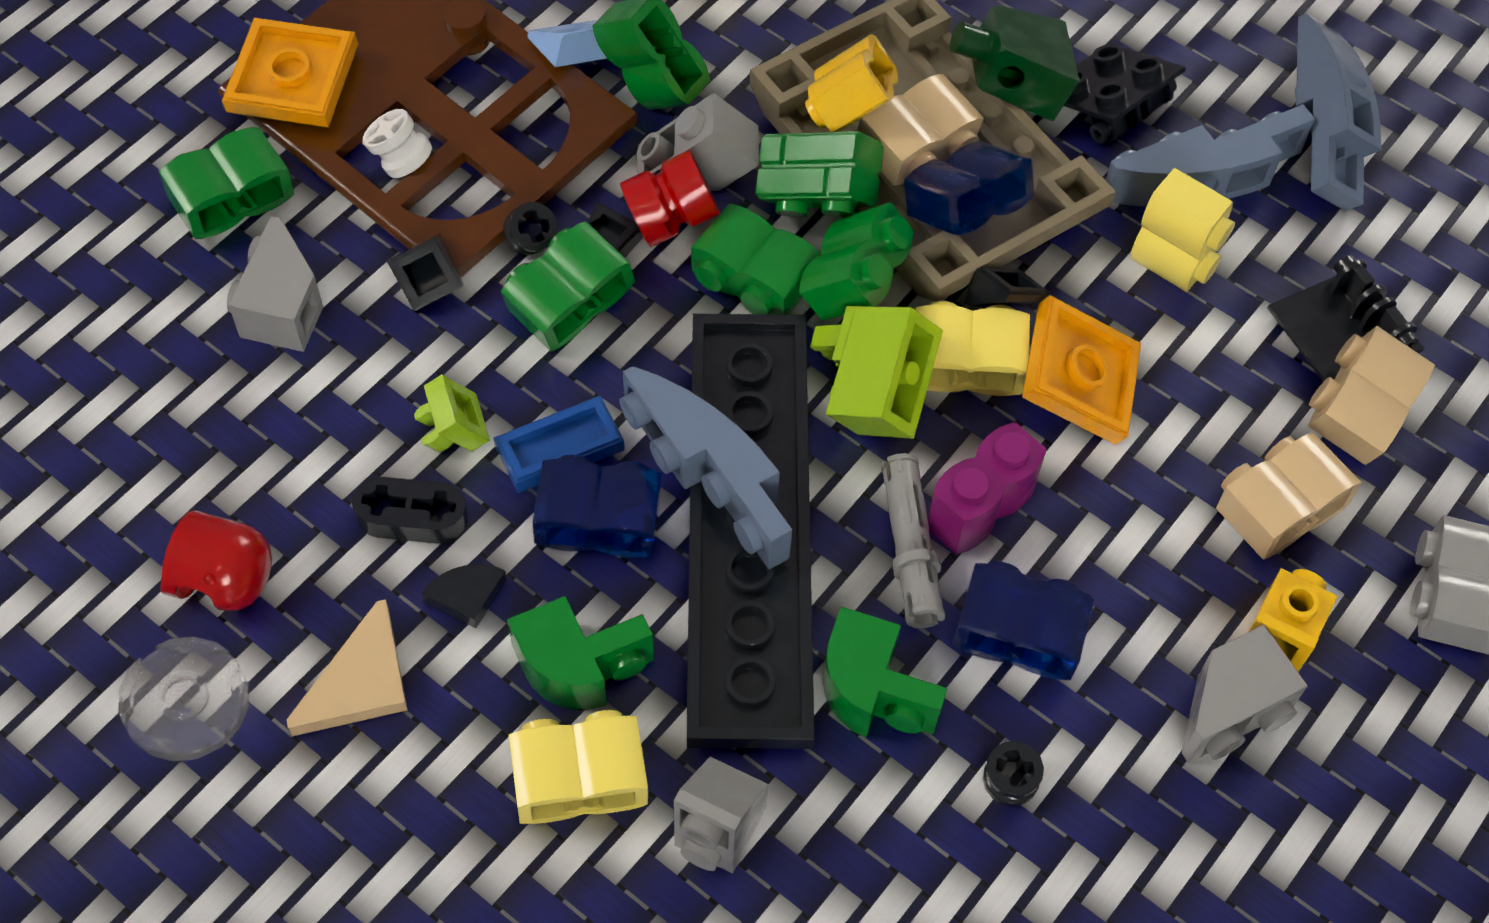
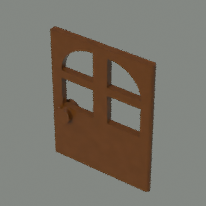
M328 0L299 24L355 32L358 41V47L329 128L244 115L407 249L440 233L461 277L505 240L503 224L506 217L514 209L528 202L546 204L638 123L637 112L575 66L554 67L527 38L528 32L486 0ZM492 42L530 72L477 117H474L433 86L432 83L466 55L481 53ZM230 78L227 81H225L218 89V94L222 98L224 96ZM553 88L568 107L570 123L561 149L542 170L497 134ZM395 109H403L411 116L414 122L443 145L430 155L417 170L408 174L385 194L342 158L363 141L362 138L365 131L378 117ZM464 162H467L510 196L508 200L489 211L461 219H431L408 211ZM523 215L526 220L529 218V215Z

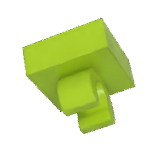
M442 374L424 385L428 403L420 406L414 413L415 420L429 427L435 425V429L421 438L422 445L440 452L456 443L472 452L490 441L475 392Z

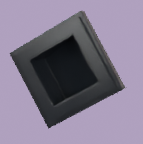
M440 233L387 261L414 311L464 286L448 247Z
M981 267L976 268L965 298V304L968 306L985 307L992 305H1006L1009 307L1037 305L1050 296L1049 291L1020 269Z

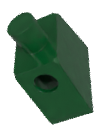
M997 5L989 10L980 27L960 21L952 33L950 51L972 59L977 87L983 92L1048 120L1054 121L1079 83L1066 21Z

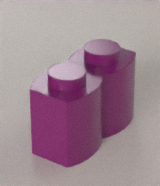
M1010 423L994 430L982 441L974 458H969L955 464L937 482L928 516L929 530L955 554L967 552L981 544L991 533L996 519L1013 514L1030 499L1034 492L1047 449L1017 423Z

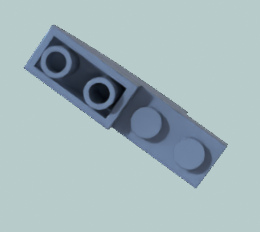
M1305 13L1298 17V42L1296 45L1297 85L1295 96L1296 106L1304 104L1315 118L1311 128V192L1347 211L1363 205L1364 157L1382 150L1381 124L1377 100L1369 75L1353 47L1339 33Z
M1302 104L1282 113L1280 111L1272 112L1260 120V122L1243 129L1227 130L1215 140L1204 126L1200 125L1183 133L1173 132L1165 136L1158 143L1138 151H1125L1111 161L1106 177L1108 184L1116 191L1113 203L1147 207L1153 192L1174 168L1228 199L1268 187L1279 162L1302 152L1315 118Z
M634 366L624 370V396L619 399L621 410L630 426L635 430L642 427L651 440L650 450L659 468L665 474L673 472L684 489L702 481L704 490L711 502L717 508L725 506L735 520L733 524L734 530L741 545L749 554L757 552L768 569L790 558L792 529L774 505L778 500L780 472L761 448L739 426L714 406L689 390L661 376Z

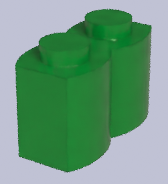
M626 0L616 2L592 25L595 39L603 54L614 65L622 68L623 77L629 91L642 106L649 110L689 105L710 82L709 72L702 56L692 44L682 39L680 27L674 14L662 0Z
M249 127L230 132L209 149H199L180 154L159 170L168 199L195 239L209 238L223 233L239 223L245 216H255L271 211L294 195L287 166L259 127Z
M892 202L834 221L824 235L821 255L812 259L803 272L799 289L800 295L822 321L844 315L847 306L874 307L878 305L889 292L893 279V268L899 266L909 254L913 241V229Z
M728 204L691 247L692 272L697 280L705 288L713 292L722 291L729 295L738 296L743 306L752 314L789 315L803 298L799 293L806 266L812 259L821 255L814 246L801 237L782 229H775L761 216L735 204Z
M584 221L572 228H566L557 233L551 240L544 256L530 263H523L517 266L509 274L501 294L508 310L550 352H553L576 337L594 316L604 312L621 299L635 283L630 262L593 227Z

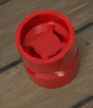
M690 150L662 162L661 173L657 175L646 170L620 183L628 207L650 247L678 235L680 224L684 222L695 227L720 215L713 195Z

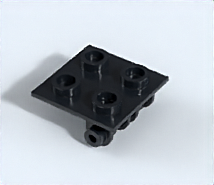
M1107 43L1095 49L1092 55L1076 65L1079 83L1064 107L1092 116L1093 125L1090 127V135L1094 141L1099 144L1104 142L1113 143L1129 130L1128 127L1137 126L1141 120L1148 118L1152 112L1173 99L1174 91L1177 89L1174 79L1184 73L1186 68L1157 56L1146 55L1124 48L1118 44Z
M1352 255L1343 257L1334 265L1333 269L1337 273L1336 276L1271 303L1267 307L1322 382L1328 377L1335 380L1341 368L1335 362V359L1345 343L1354 334L1363 337L1376 326L1415 352L1420 353L1424 350V347L1415 335L1417 327L1414 323L1407 322L1396 308L1397 302L1393 297L1384 298L1387 289L1382 284H1373L1375 280L1366 270L1367 264L1364 260H1355Z

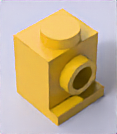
M1281 568L1268 589L1248 632L1264 624L1297 672H1299L1319 640V635L1338 596L1327 591L1324 579L1312 571L1296 569L1290 573Z

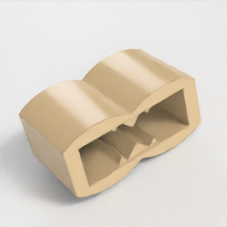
M936 74L917 83L903 95L894 96L892 100L861 118L857 131L881 142L884 147L881 172L895 186L910 180L919 182L930 175L938 163L950 158L959 160L968 155L978 143L979 137L977 134L984 117L944 74Z
M1378 326L1363 337L1354 334L1345 343L1335 359V362L1341 366L1335 380L1328 377L1319 386L1309 402V406L1314 408L1315 411L1308 427L1364 465L1382 455L1390 446L1402 427L1410 407L1428 382L1435 364Z
M1313 432L1297 440L1288 436L1271 448L1265 456V461L1254 467H1251L1248 463L1242 464L1224 479L1221 484L1224 492L1216 509L1256 553L1265 560L1284 550L1306 532L1319 527L1351 503L1362 482Z

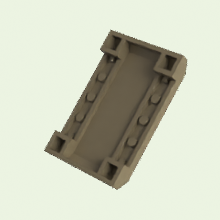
M888 0L750 69L749 84L764 116L780 134L830 132L827 127L821 129L815 124L805 105V101L809 99L808 86L815 82L814 72L818 67L868 35L873 34L877 37L897 68L898 82L893 85L894 96L903 95L914 85L928 77L944 74L984 117L977 134L979 140L975 148L962 159L954 160L950 158L938 163L933 172L919 182L910 180L894 186L882 172L878 173V178L880 179L878 203L874 207L892 202L913 229V241L909 254L899 266L894 268L918 296L938 302L970 285L976 268H1000L1111 206L1116 191L1082 155L1070 161L1020 107L983 92L977 87L972 59L950 51L952 34L949 32L951 16L936 0ZM860 120L841 132L857 131ZM873 207L855 208V213H858V212H861V211H864V210H867V209H870V208H873Z

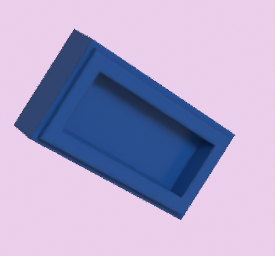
M601 395L494 437L495 449L517 493L625 451L624 439Z

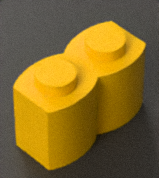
M868 35L815 70V82L808 86L809 99L805 101L807 111L819 128L824 129L827 127L830 132H841L894 98L893 85L898 82L897 68L875 35Z

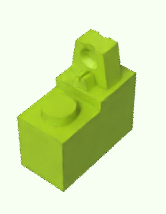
M847 306L841 325L816 326L810 348L814 351H820L823 357L836 362L835 366L839 367L834 385L830 391L826 415L858 435L914 439L943 330L912 307Z

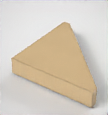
M386 599L377 601L287 718V725L291 736L408 710Z

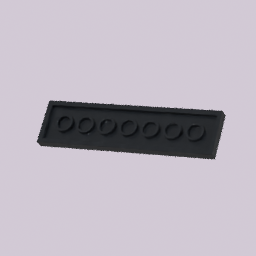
M693 313L692 393L714 406L739 426L761 448L780 472L778 500L774 505L791 527L792 539L790 558L768 569L757 552L749 554L744 549L734 530L733 524L735 520L725 506L717 508L711 502L704 490L702 481L690 487L687 748L813 749L814 691L806 315Z

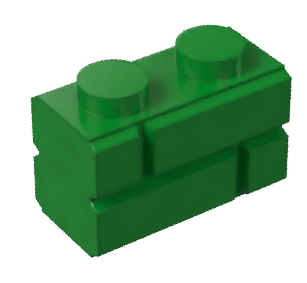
M860 131L765 134L761 142L759 162L762 164V168L758 169L756 195L758 199L775 205L776 214L788 217H807L808 208H822L821 213L846 217L855 214V208L874 207L878 203L880 185L878 173L881 172L884 147L880 141Z

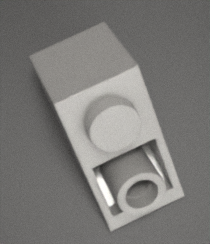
M712 93L695 106L686 108L679 117L659 131L648 134L638 144L637 175L646 170L657 175L661 173L662 162L690 150L710 191H720L759 166L758 125L718 95Z
M270 216L261 236L254 237L250 244L248 264L240 281L235 280L229 289L227 310L233 317L240 338L304 352L323 309V304L315 276L281 218Z
M1264 624L1212 650L1197 678L1182 749V755L1188 764L1208 753L1213 760L1220 759L1244 743L1245 738L1243 735L1260 726L1265 733L1272 732L1289 722L1297 714L1294 705L1308 686Z
M709 757L680 788L674 799L675 846L681 848V855L702 869L714 871L718 866L733 874L767 807L769 784Z

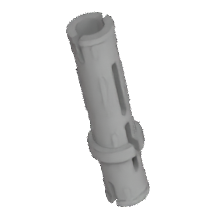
M895 454L887 457L888 462L883 461L881 463L892 535L894 536L896 557L892 561L893 574L896 579L900 580L907 625L913 628H928L937 625L938 620L943 621L945 619L937 575L941 571V561L939 554L933 550L931 544L927 511L920 481L919 461L912 454Z

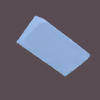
M597 20L528 31L527 38L554 67L607 58L598 46L593 33L592 25Z

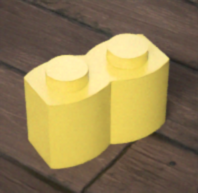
M1174 168L1153 192L1142 218V228L1131 251V259L1185 292H1188L1196 281L1205 284L1221 261L1222 256L1216 252L1224 245L1235 226V222L1229 219L1233 201Z
M938 301L930 305L916 307V311L943 330L927 391L959 392L969 390L992 396L1023 394L1029 361L1030 314L1014 310L1006 305H992L985 309L972 311L947 301Z
M602 710L588 715L584 720L585 722L575 725H559V722L553 719H538L524 724L520 731L509 734L520 824L555 822L583 814H607L648 805V784L637 716H622V713L616 710Z

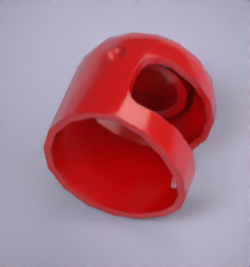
M196 510L190 511L179 521L170 538L162 566L160 591L164 595L184 599L189 597L194 590H198L208 595L218 610L237 611L253 604L261 595L269 579L272 566L270 544L262 533L247 524Z

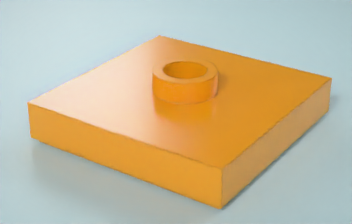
M254 18L222 98L226 112L329 128L358 47L355 32Z
M1050 295L1038 304L1022 398L1116 445L1128 438L1141 343Z

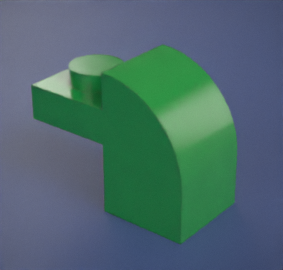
M566 596L507 619L512 647L530 685L545 700L563 708L589 710L607 705L606 680L610 678L614 680L628 679L641 672L647 663L654 661L653 634L643 614L587 637H584Z
M841 606L828 643L823 676L825 697L834 715L847 728L864 737L868 735L874 716L885 719L889 726L901 732L915 734L923 731L934 735L947 688L889 670L896 650L901 625Z

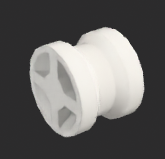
M395 109L378 117L367 128L362 138L363 144L368 151L382 158V168L392 178H400L417 170L426 161L432 150L431 142L424 134L415 132L413 129V119L403 109Z

